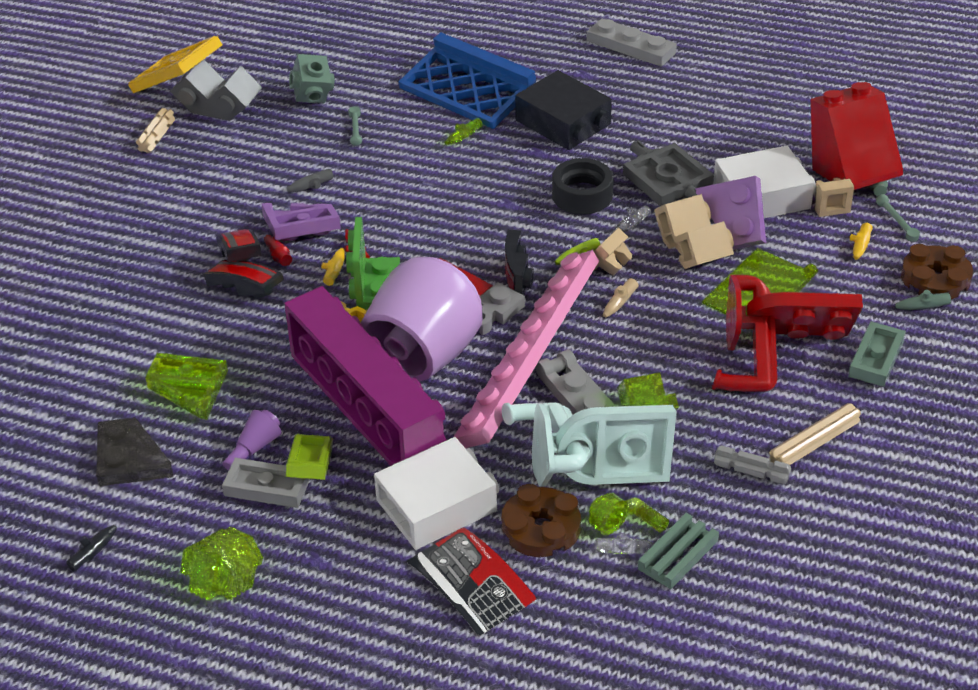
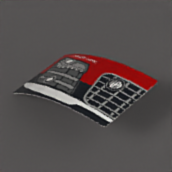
M460 528L406 561L448 599L478 636L486 633L536 601L535 595L513 569L485 542L466 528Z

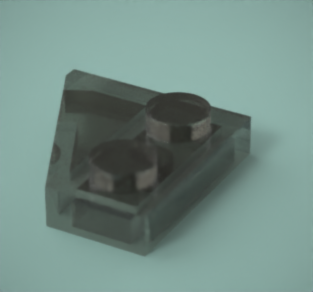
M136 417L98 422L96 477L99 486L174 477L170 460Z

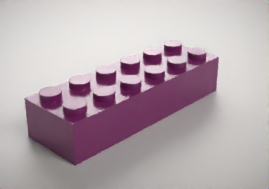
M320 286L284 303L291 356L390 466L446 441L443 428L445 412L438 400H432L423 391L420 382L414 377L411 378L403 370L399 360L394 356L391 357L382 348L380 341L375 336H370L363 329L359 319L356 316H351L344 309L338 297H332L323 286Z

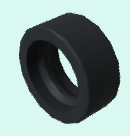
M589 158L567 160L558 165L552 173V200L557 207L573 214L600 212L608 207L613 199V172L607 165L598 160ZM575 183H589L597 187L591 189H575L569 187V185Z

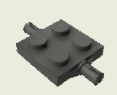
M637 140V143L634 141L630 150L638 157L623 164V175L659 206L674 202L683 197L696 196L695 188L713 185L714 174L676 143L663 148L649 149L640 140Z

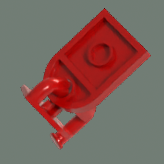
M730 275L726 311L728 351L735 350L741 329H753L754 375L721 373V369H718L712 390H716V388L742 392H768L772 390L777 384L776 334L787 335L794 339L805 338L808 335L823 336L826 339L836 340L848 336L863 308L862 294L771 293L764 282L755 276ZM741 291H753V299L746 306H742Z

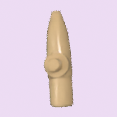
M629 278L623 286L620 285L615 289L614 295L604 309L603 317L606 318L614 314L631 297L639 286L635 279Z

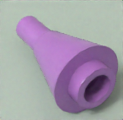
M252 410L235 449L223 461V466L229 471L234 458L246 459L279 437L282 432L279 427L280 421L268 410Z

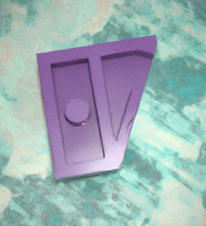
M751 176L695 188L696 194H702L703 200L708 204L714 223L724 221L726 228L730 230L734 241L733 249L766 243L760 178Z
M272 203L261 204L263 217L275 240L293 241L299 236L308 234L326 235L331 230L341 229L340 217L332 204L308 205L304 203H291L290 211L273 210Z

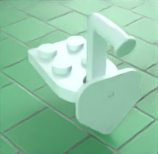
M556 402L513 405L504 403L502 406V418L507 425H512L515 421L534 420L532 466L539 486H546L554 473H566L571 479L588 485L670 481L677 413L673 405L594 407L581 410L572 415L569 408Z

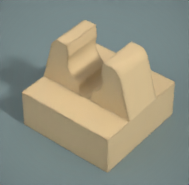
M834 178L830 182L816 181L815 211L819 217L851 212L854 185L851 180Z
M620 228L613 232L594 251L599 259L594 271L601 267L609 274L615 275L622 268V265L624 266L632 258L631 252L624 243L628 236Z

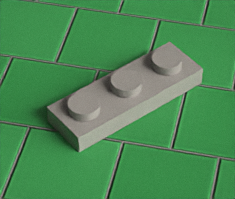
M601 18L587 31L588 42L661 67L676 54L677 43L666 40L661 36L642 32L637 28L615 23L610 19Z

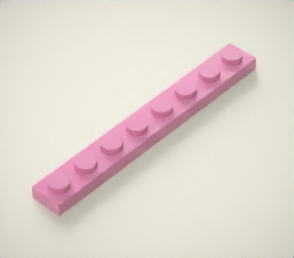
M593 250L581 254L577 252L571 253L561 261V267L556 275L547 283L548 287L542 297L535 302V308L529 318L521 324V330L517 337L506 348L507 353L502 361L492 370V376L485 388L477 394V400L473 407L462 418L461 426L454 437L465 448L487 444L494 436L503 421L501 412L503 404L510 403L512 405L598 264L599 259Z

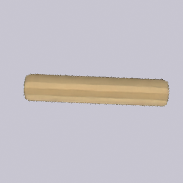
M851 403L845 404L770 450L769 459L773 463L776 460L789 465L793 464L859 423L860 410Z

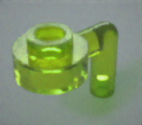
M607 493L597 497L589 509L590 525L603 535L614 533L624 523L626 517L633 514L660 533L665 531L669 525V519L636 497L623 500L615 493Z

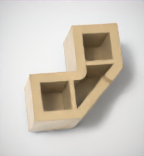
M702 194L667 203L654 209L663 242L669 249L675 247L681 254L679 262L684 269L734 254L732 249L734 241L730 230L726 228L724 221L711 225L710 208L703 200Z

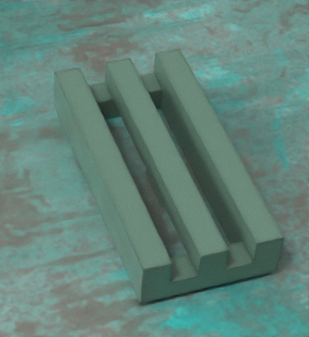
M685 513L638 560V570L667 588L672 589L718 542L719 531L714 528L707 531L705 523L699 520L695 524L692 522L693 516ZM696 538L701 539V540L667 573V575L663 573L673 562L677 561V560L683 555L684 550H685Z

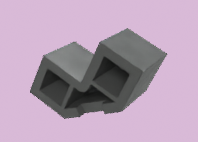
M203 59L187 71L170 92L191 113L230 121L249 105L262 89V86L242 66L238 67L226 79H223Z

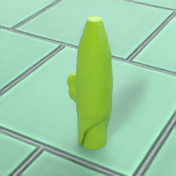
M594 238L580 243L562 253L554 262L556 265H561V261L571 253L577 252L581 254L591 250L595 251L601 245L598 238Z

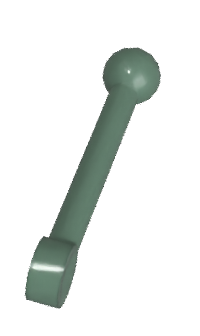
M353 106L348 109L349 116L352 117L353 129L350 142L353 146H359L362 143L358 126V117L361 115V109Z
M878 195L876 198L877 205L884 207L905 230L908 241H917L920 231L916 228H911L891 206L887 195Z

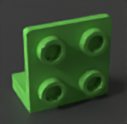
M355 217L354 230H348L349 251L353 250V252L346 253L347 273H351V277H354V279H349L350 299H356V306L368 310L382 283L392 270L400 264V257L366 258L362 217Z

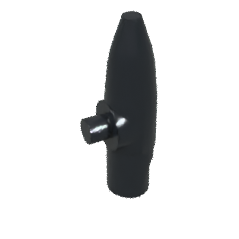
M115 525L109 526L89 539L86 536H82L79 539L81 543L79 550L66 561L69 569L76 572L84 563L94 558L112 539L117 527Z

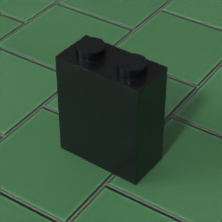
M559 70L515 95L516 121L567 150L574 148L611 124L612 99Z

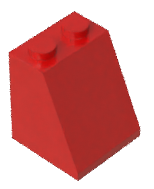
M857 82L852 84L850 88L829 90L824 92L822 96L811 98L813 171L829 181H833L834 178H840L841 180L850 179L854 185V190L903 175V166L884 92L871 86L870 83Z

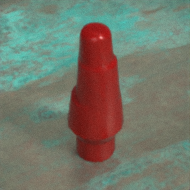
M266 235L264 242L273 260L282 266L290 265L292 256L289 249L271 235Z

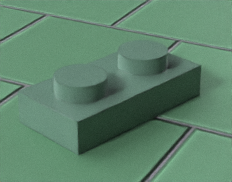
M870 321L850 365L848 377L884 387L903 345L906 331Z

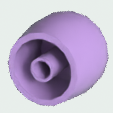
M414 257L400 263L392 270L382 283L361 324L370 336H375L380 341L382 348L391 357L394 356L399 360L403 370L411 378L414 377L421 382L429 379L470 344L482 325L481 299L476 287L468 277L452 264L433 257Z

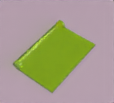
M757 248L730 275L755 276L764 282L771 293L800 292L817 275L818 269L811 263L802 268ZM730 275L702 301V304L726 315ZM741 291L742 306H746L753 299V291Z

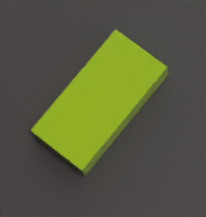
M295 435L286 463V477L325 480L332 453L333 438L331 436Z

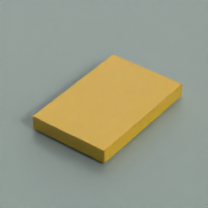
M214 35L167 54L132 79L128 86L134 94L183 75L223 44L218 36Z

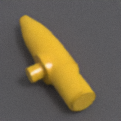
M863 223L857 235H850L849 240L854 241L853 257L855 260H858L864 254L869 244L873 229L869 223Z
M344 248L336 251L331 260H328V263L322 262L321 269L326 270L323 282L327 286L334 284L342 269L345 259Z

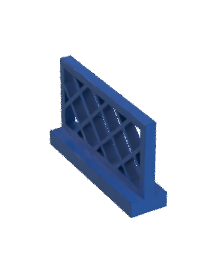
M440 32L433 39L435 47L398 81L399 88L491 129H495L515 108V95L535 84L536 76L535 71ZM436 59L438 62L445 64L436 67H429ZM462 71L468 75L452 77V72ZM449 73V78L437 81H432L431 76ZM428 77L429 81L421 84L412 83L416 79ZM486 81L492 85L476 87L475 82ZM472 83L473 88L455 91L454 86ZM451 87L452 92L444 94L434 92V90ZM509 91L514 94L500 98L499 92ZM496 93V99L480 102L478 100V96ZM475 97V103L463 105L457 102V100ZM499 108L492 117L481 113V110Z

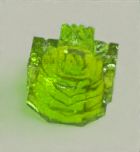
M233 527L222 528L183 549L180 573L185 576L189 575L188 590L191 593H195V596L210 601L216 596L221 595L232 600L233 597L236 598L237 595H241V592L244 593L253 587L256 568L262 564L263 556L252 536Z

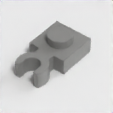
M499 282L481 295L483 320L479 328L480 334L485 335L489 333L494 321L504 325L525 307V296Z

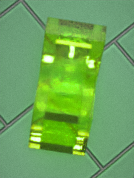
M660 372L624 379L617 387L621 406L673 405L675 410L679 408L676 393L665 395Z

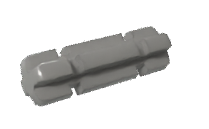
M723 445L718 447L714 457V464L727 469L734 467V470L762 479L769 477L770 481L780 484L787 483L791 472V466L787 463L776 460L773 463L769 458L741 450L737 453L735 449Z

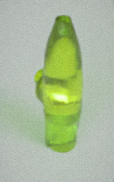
M475 118L466 124H456V130L446 139L445 145L456 144L466 139L483 126L482 121L479 118Z

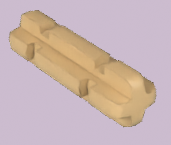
M161 108L139 136L136 144L140 152L151 153L175 121L174 112L171 109Z

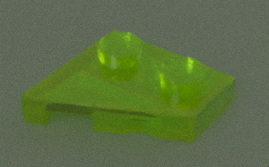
M156 353L145 377L147 388L195 416L207 420L227 375L226 360Z

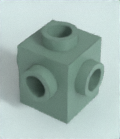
M297 54L293 70L290 71L289 87L294 89L296 102L325 103L328 93L333 91L335 83L334 74L330 73L327 56Z

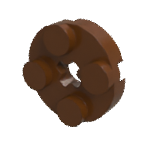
M914 244L910 247L909 253L904 257L901 279L908 288L911 284L919 289L918 295L922 294L924 290H929L932 294L949 293L951 299L958 297L960 291L965 289L966 292L970 288L973 267L965 257V250L959 246L943 247Z
M524 484L518 488L517 494L512 496L503 507L501 514L502 531L509 538V544L516 551L527 556H553V550L560 549L563 546L564 551H566L576 543L581 531V513L578 508V500L573 494L564 493L554 488ZM537 518H545L549 520L544 521L542 525L535 524V519Z

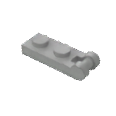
M570 349L559 352L557 358L552 360L544 358L538 361L535 366L540 380L563 406L570 409L572 415L588 408L616 407L577 363L576 357ZM561 371H563V372L565 373L564 375H561V376H559V375L557 374L558 372H561Z

